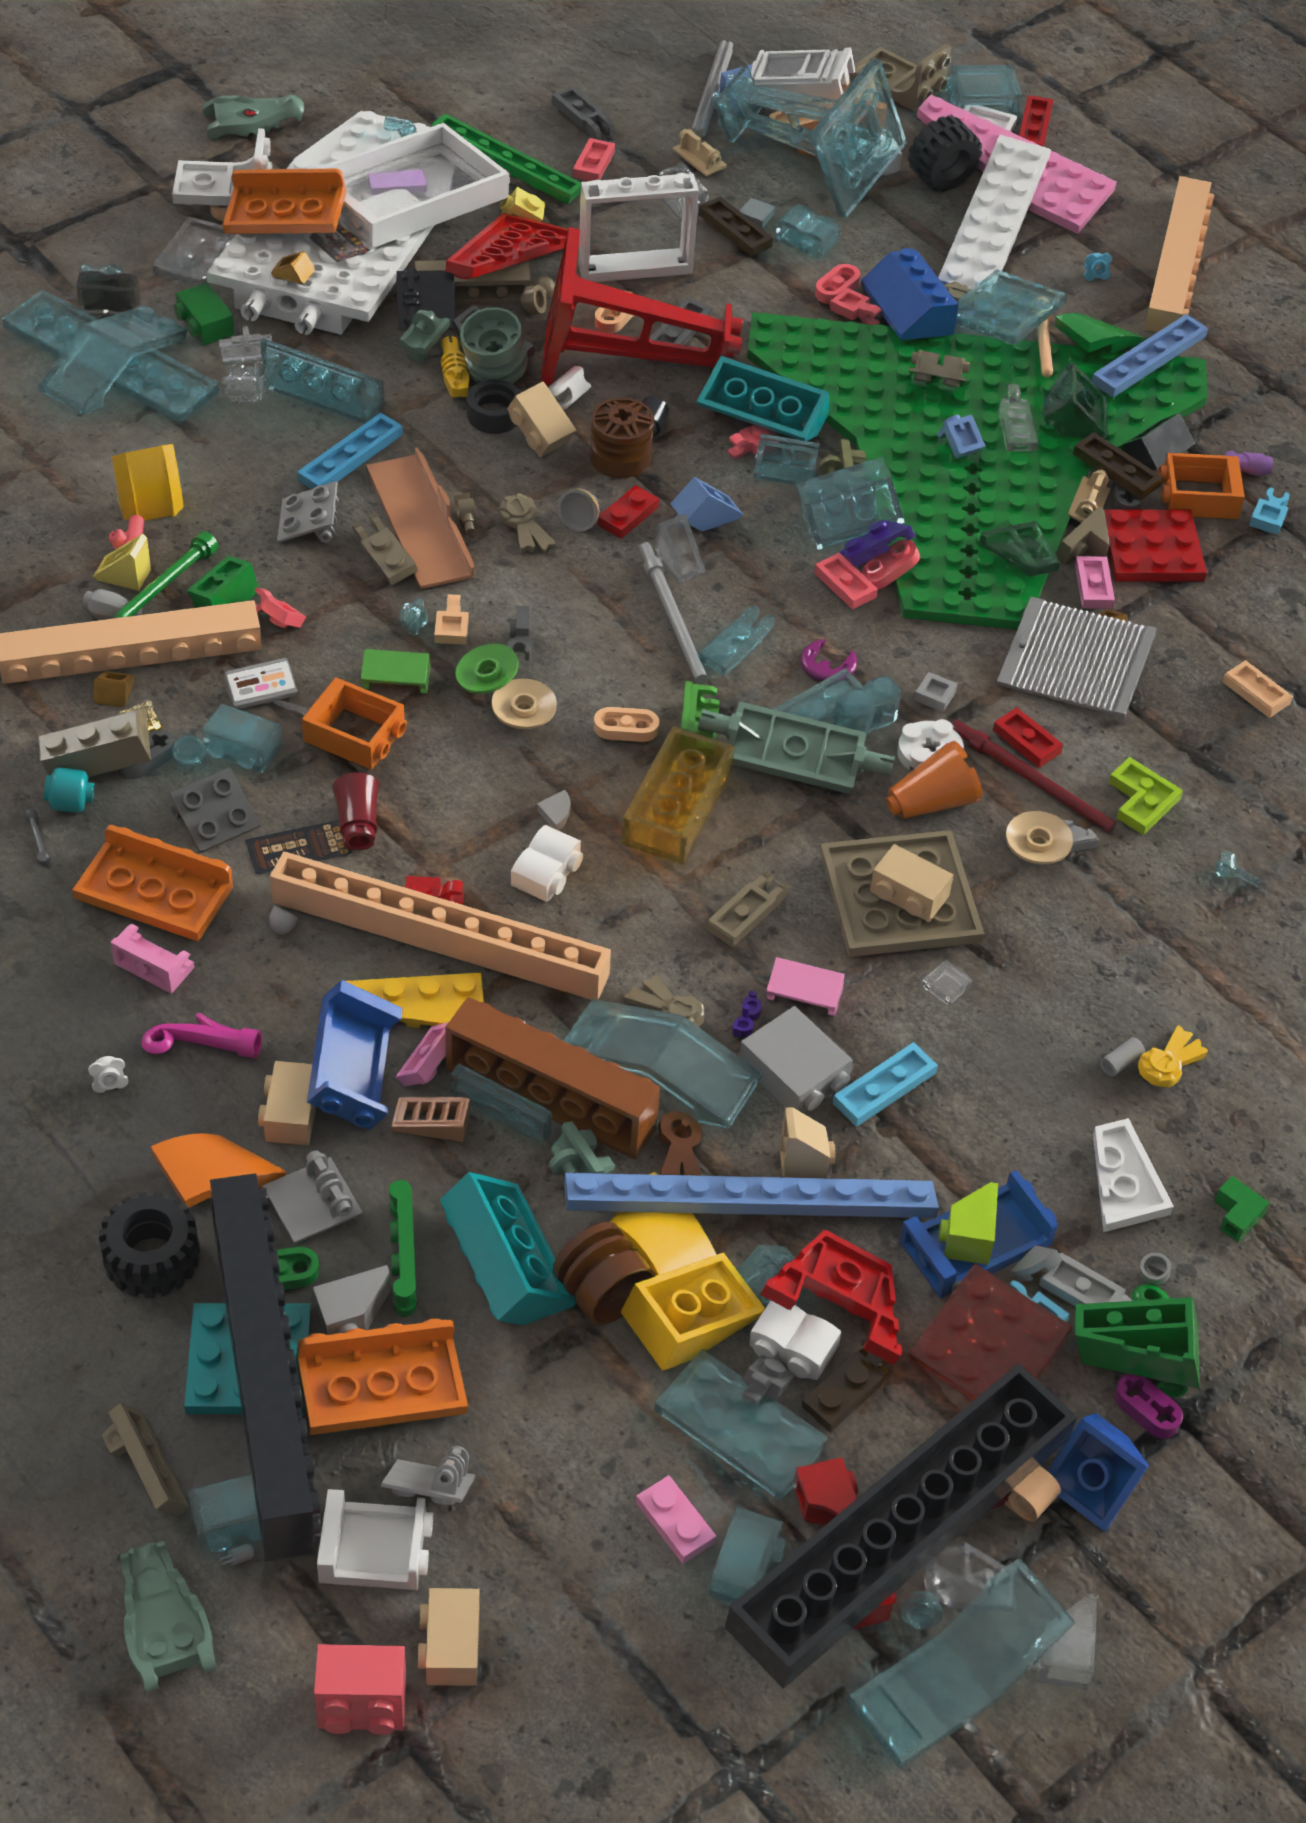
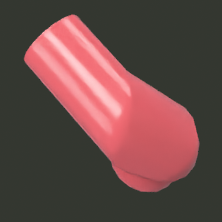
M133 515L129 518L126 532L116 529V533L112 531L109 534V541L113 544L114 549L143 534L145 523L143 517Z

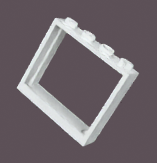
M678 173L676 175H651L639 178L624 177L614 180L581 182L578 259L581 277L593 282L693 274L699 189L694 174ZM683 197L680 248L590 256L592 204Z

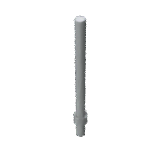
M648 542L642 543L639 546V550L644 559L643 567L647 577L653 580L696 683H703L707 680L706 672L663 575L665 572L663 564L655 556L651 544Z

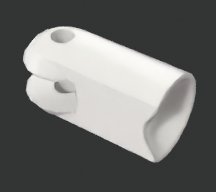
M573 366L550 385L548 389L564 411L591 388V384L585 380L583 368Z

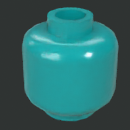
M56 768L52 775H46L44 801H48L50 808L55 811L81 813L85 809L86 802L93 803L95 783L88 782V775L83 770Z

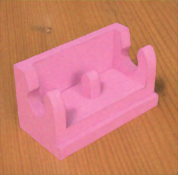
M130 924L117 938L111 941L114 964L172 994L195 968L194 962L188 959L190 953L182 951L175 955L144 939L141 934L136 932L139 927Z
M776 957L766 990L767 999L774 1001L775 995L828 1008V1015L835 1016L843 991L845 974Z

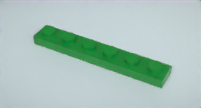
M446 113L431 124V127L441 123L446 124L509 172L511 177L530 184L534 189L541 190L555 197L560 202L569 204L581 194L580 182Z

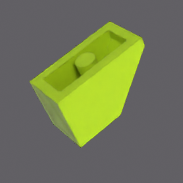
M990 1182L952 1204L948 1220L941 1219L938 1242L945 1243L944 1255L947 1259L989 1264L995 1242L998 1183Z

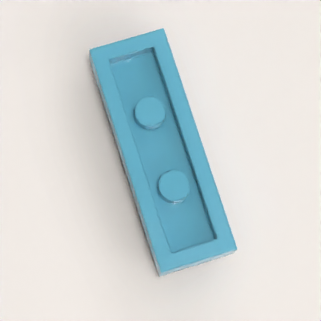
M913 1042L836 1093L832 1104L857 1127L935 1075L938 1065Z

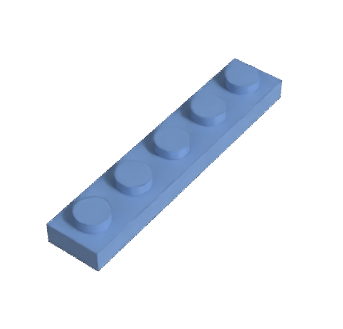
M1185 314L1095 372L1091 383L1111 397H1115L1204 339L1208 328Z

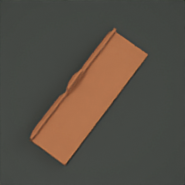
M418 447L415 448V455L366 465L369 478L389 518L394 534L416 563L418 571L413 573V577L420 590L474 578L473 560L456 524L450 517L449 497L441 485H437L428 463Z

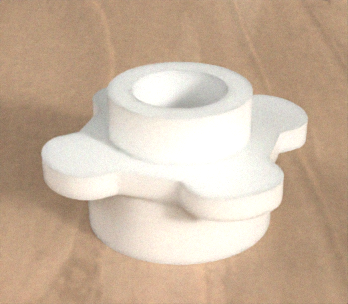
M104 1056L91 1064L88 1071L94 1079L92 1089L97 1093H103L105 1090L124 1088L128 1084V1077L123 1073L125 1068L124 1061L120 1058Z

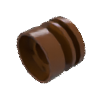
M613 398L605 400L596 406L592 412L590 461L598 471L614 478H629L637 476L648 469L652 462L654 415L650 408L642 402L631 398Z
M601 1222L580 1232L564 1246L553 1263V1274L571 1296H576V1304L594 1325H605L623 1317L621 1310L634 1285L656 1276V1273L637 1251H632L631 1242L614 1222Z

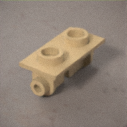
M683 129L680 132V144L673 147L672 150L702 174L708 176L727 167V164L721 161L720 152L705 141L701 143V138L693 130Z
M1097 470L1092 473L1090 478L1083 476L1067 515L1082 523L1099 506L1103 509L1110 488L1106 487L1109 481L1106 471Z

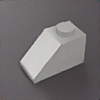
M387 1265L313 1287L314 1306L325 1335L345 1333L355 1328L369 1329L390 1293V1271Z

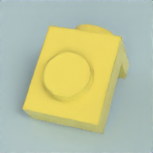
M519 187L501 202L500 209L502 213L515 214L539 222L543 220L545 202Z

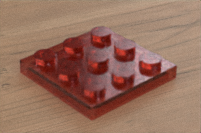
M974 1264L910 1351V1358L972 1400H975L1017 1363L1021 1364L1032 1376L1038 1379L1071 1333L1072 1326L977 1264Z

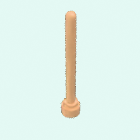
M1037 300L1030 306V318L1037 325L1041 373L1044 377H1050L1053 374L1048 323L1053 317V311L1048 301Z

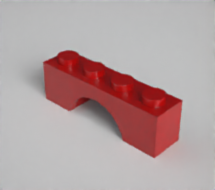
M842 1457L796 1468L793 1489L805 1522L825 1526L857 1499L858 1485L856 1477L852 1470L847 1471ZM896 1592L853 1629L889 1621L892 1606L896 1604Z

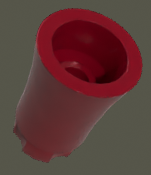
M348 773L337 778L332 784L339 817L340 834L343 837V845L350 850H367L374 846L375 834L377 832L376 811L379 783L376 778L369 774Z

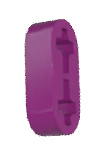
M1126 1374L1121 1377L1114 1394L1116 1404L1120 1409L1157 1438L1167 1439L1176 1435L1183 1419V1413L1179 1405L1146 1377ZM1136 1389L1140 1392L1139 1396L1133 1395L1130 1397L1126 1394L1127 1390L1132 1392ZM1165 1414L1170 1417V1421L1165 1420L1162 1423L1157 1420V1416L1162 1417Z

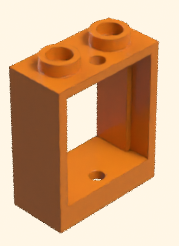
M1167 453L1164 465H1160L1158 474L1163 477L1161 503L1166 504V509H1191L1193 517L1239 519L1245 495L1238 456ZM1176 481L1221 483L1223 493L1179 491L1176 488Z
M337 677L334 678L302 718L303 742L371 770L380 759L383 760L387 756L391 744L396 738L402 737L407 726V721L404 719L403 704ZM343 710L382 725L370 742L330 726Z

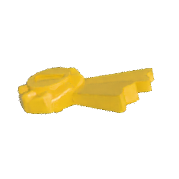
M1178 1025L1164 1051L1151 1048L1142 1054L1138 1060L1139 1073L1152 1085L1170 1088L1180 1080L1182 1075L1181 1067L1204 1059L1208 1050L1201 1046L1200 1039H1196L1185 1047L1193 1033L1184 1031Z

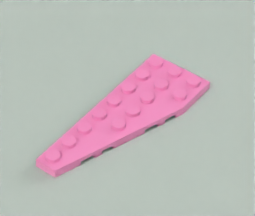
M930 95L917 111V118L927 126L928 123L933 120L937 121L942 116L946 118L949 115L959 118L982 143V156L978 159L980 162L977 166L982 172L986 168L999 135L1036 144L933 95ZM1051 151L1028 210L1078 234L1113 193L1117 182Z

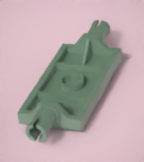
M739 701L736 714L732 713V716L702 709L698 725L699 730L702 729L726 735V739H729L723 763L847 794H852L857 772H861V769L890 777L895 756L866 750L867 747L864 746L866 732Z

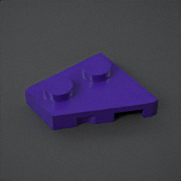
M880 520L869 527L870 531L864 536L855 537L844 545L845 549L839 553L854 567H857L871 558L889 551L890 547L888 544L898 537L906 538L908 541L916 535L910 525Z

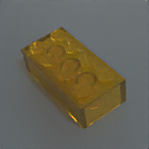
M673 726L623 816L621 844L684 865L732 774L735 746Z

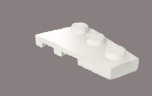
M1129 1118L1096 1126L1093 1133L1103 1232L1171 1215L1174 1206Z

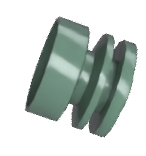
M493 307L476 311L466 318L461 327L460 339L471 378L477 383L487 380H503L512 384L521 378L527 369L528 356L524 344L522 326L518 317L509 310Z

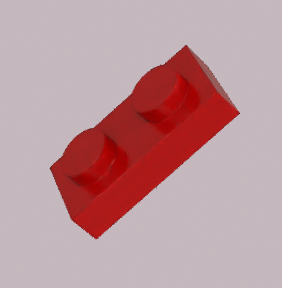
M635 485L599 515L597 525L622 539L659 508V498Z
M1017 707L994 722L992 731L1038 768L1062 753L1063 744Z

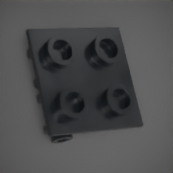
M417 269L396 271L398 330L409 329L413 324V316L419 310L433 311L437 318L450 319V327L448 329H455L453 322L455 319L453 273L445 272V270L417 271Z

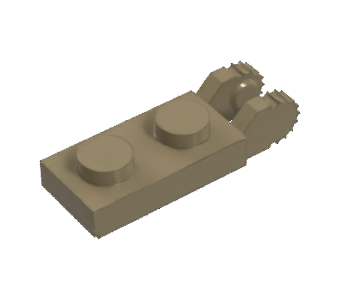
M376 513L369 515V522L377 532L368 537L365 529L359 522L352 525V529L360 540L363 550L391 586L418 571L416 563L389 528L384 527Z
M765 871L756 880L744 886L708 919L706 930L733 948L784 901L790 892L791 886L781 882L779 886L768 894L765 890L771 886L774 875Z

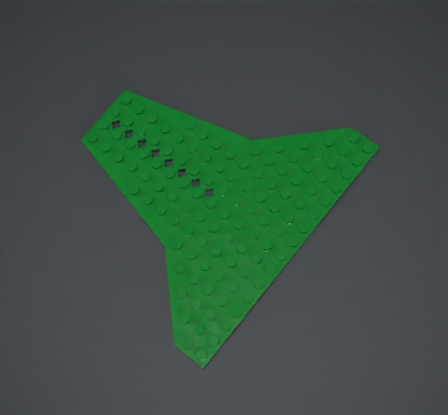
M752 312L747 358L762 370L829 392L830 413L825 422L849 440L856 450L865 451L866 460L863 470L869 473L867 492L876 522L888 520L910 525L916 536L910 540L915 543L920 553V559L913 568L893 581L902 617L1018 630L1030 598L1040 599L1071 520V517L1067 514L1083 476L1087 478L1089 471L1093 469V467L1073 455L1074 446L1095 432L1117 448L1125 451L1123 444L1161 419L1180 413L1182 418L1205 406L1207 400L1206 359L1176 356L1115 397H1111L1091 383L1093 374L1128 351L1120 350L1110 354L1104 348H1100L1089 353L1080 345L1073 346L1050 342L1053 374L1050 377H1044L1041 373L1039 343L1035 341L1006 339L995 336H977L966 333L900 340L890 326ZM919 350L939 354L937 365L943 366L945 355L965 358L966 362H970L969 373L962 374V378H967V384L960 383V387L957 388L943 385L942 379L931 378V382L913 379L914 374H910L908 371L909 368H915L916 364L911 363L912 353L919 352ZM1066 372H1070L1090 393L1094 400L1060 409L1050 399V395ZM955 415H960L961 418L972 415L986 447L981 452H977L976 455H967L956 459L947 437L939 439L937 436L938 431L944 425L943 422ZM968 512H972L974 515H968ZM967 533H972L973 536H967ZM898 537L888 545L891 546L893 543L906 538ZM966 553L972 554V557H966ZM965 575H970L971 579L965 578ZM964 596L971 597L970 600H964Z

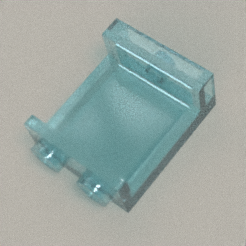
M952 65L951 74L947 76L948 85L946 87V92H950V104L962 109L965 105H1004L1006 113L1015 115L1018 118L1022 94L1013 65Z

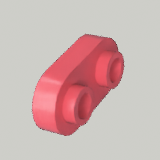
M850 264L837 265L817 281L815 297L820 302L830 305V301L846 288L854 290L859 286L860 270Z
M903 539L889 546V551L875 556L868 561L862 568L861 573L878 589L888 586L918 563L920 553L913 541Z

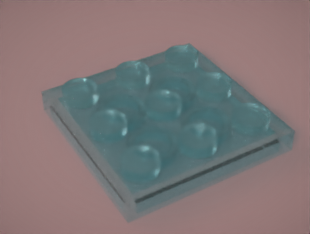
M996 269L957 301L958 310L955 324L1004 341L1005 343L1016 345L1066 303V293Z

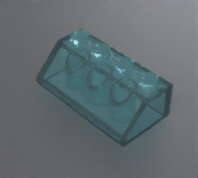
M265 338L260 341L264 388L364 424L371 420L384 405V385L382 380Z

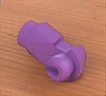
M1231 450L1223 455L1238 456L1240 470L1245 474L1260 477L1264 474H1271L1273 469L1272 457L1261 453L1243 452V454H1237Z

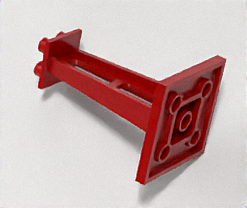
M569 227L547 316L540 383L544 381L547 387L553 384L560 352L564 353V349L712 367V371L720 356L733 358L734 354L739 355L742 337L737 336L741 334L743 319L732 317V304L726 303L721 320L579 278L578 274H576L580 229ZM581 302L641 317L644 320L641 333L638 337H629L573 327L571 324L576 305ZM661 322L707 334L711 337L708 347L699 348L654 341L649 336L653 323Z

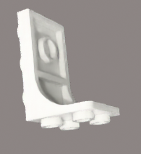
M258 129L255 154L246 161L232 163L178 160L172 192L173 204L228 206L234 189L231 179L234 170L272 169V162L268 161L267 156H270V138H265V130Z

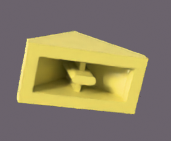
M141 534L106 555L93 577L97 581L139 591L151 571L147 537Z

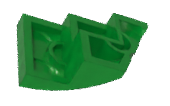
M1066 313L1055 316L1054 326L1089 353L1100 348H1104L1110 354L1123 349L1130 351L1148 339L1080 313Z

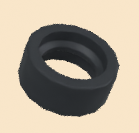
M487 380L474 385L467 394V418L470 424L480 431L497 434L508 432L517 427L518 425L512 422L507 409L489 411L480 406L490 402H500L509 406L514 397L521 393L520 390L512 383L503 380Z

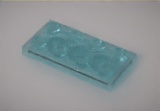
M702 1349L657 1399L654 1410L781 1501L793 1486L796 1468L812 1464L827 1446L828 1437L767 1395L757 1405L743 1398V1393L750 1385L742 1381V1376Z

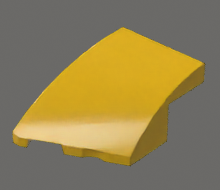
M653 1172V1173H650L649 1175H658V1174H657L656 1172ZM617 1212L609 1221L614 1222L624 1236L631 1242L632 1251H637L656 1273V1276L716 1255L707 1235L693 1213Z

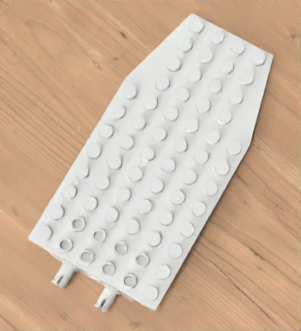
M360 111L298 155L287 169H314L430 127L422 123L402 121L397 117L376 115L371 111ZM439 155L398 170H423L427 183V193L412 195L419 202L452 191L456 167ZM368 181L346 189L347 193L358 202L374 198L371 195ZM338 221L337 228L343 226L371 250L340 262L332 259L310 239V237L321 233L236 234L207 271V282L234 289V306L236 309L241 310V315L246 320H249L251 317V321H255L259 315H264L295 323L296 330L301 334L306 329L305 335H308L312 332L313 328L342 335L353 318L366 322L370 321L397 281L396 271H404L434 225L371 248ZM332 233L314 238L328 251L329 248H333L328 247V244L333 245L326 242V237L332 238L329 234L333 236V241L339 244L337 241L342 242L340 245H343V243L348 244L336 233L334 234L341 240H338ZM349 244L344 247L347 254L343 255L338 250L329 251L338 260L340 259L337 256L341 258L356 252L355 254L358 253ZM302 251L306 252L315 269L303 284L276 278L271 274L273 268L282 257Z

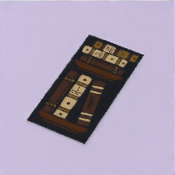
M339 820L245 840L256 875L272 872L283 852L318 862L352 854L351 850L343 845Z

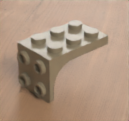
M945 43L920 61L918 65L879 47L854 65L855 72L849 73V78L857 81L862 78V73L870 70L874 91L900 103L904 107L916 111L930 95L936 96L946 89L948 85V68L952 60V47Z

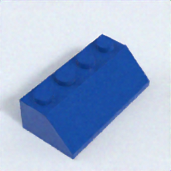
M905 248L901 251L890 252L861 279L860 285L873 303L881 308V314L900 340L954 335L958 303L917 250Z

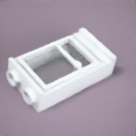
M851 47L844 48L843 51L834 49L833 51L795 50L764 52V50H760L756 61H753L750 75L745 80V89L750 94L751 103L843 102L844 96L841 83L842 85H848L849 73L855 72Z

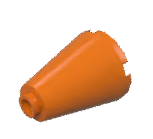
M956 741L946 743L888 790L889 797L886 798L890 812L894 816L899 815L902 819L973 804L981 800L983 792L975 768H969L963 760L968 755L961 745Z

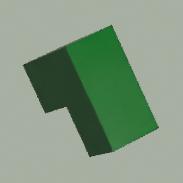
M1231 1176L1219 1188L1214 1200L1216 1204L1228 1212L1224 1216L1219 1230L1239 1243L1265 1216L1270 1202L1234 1176Z

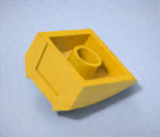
M173 444L111 456L117 501L123 519L129 521V518L133 515L143 517L144 521L167 516L175 517L184 507Z

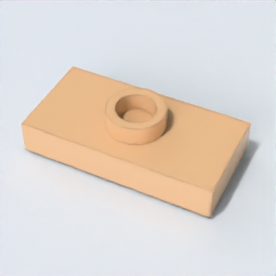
M1246 660L1225 673L1222 680L1225 685L1268 718H1271L1290 705L1293 698L1291 694Z

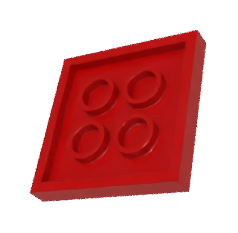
M1191 509L1104 510L1109 536L1108 556L1114 582L1205 581L1207 570Z

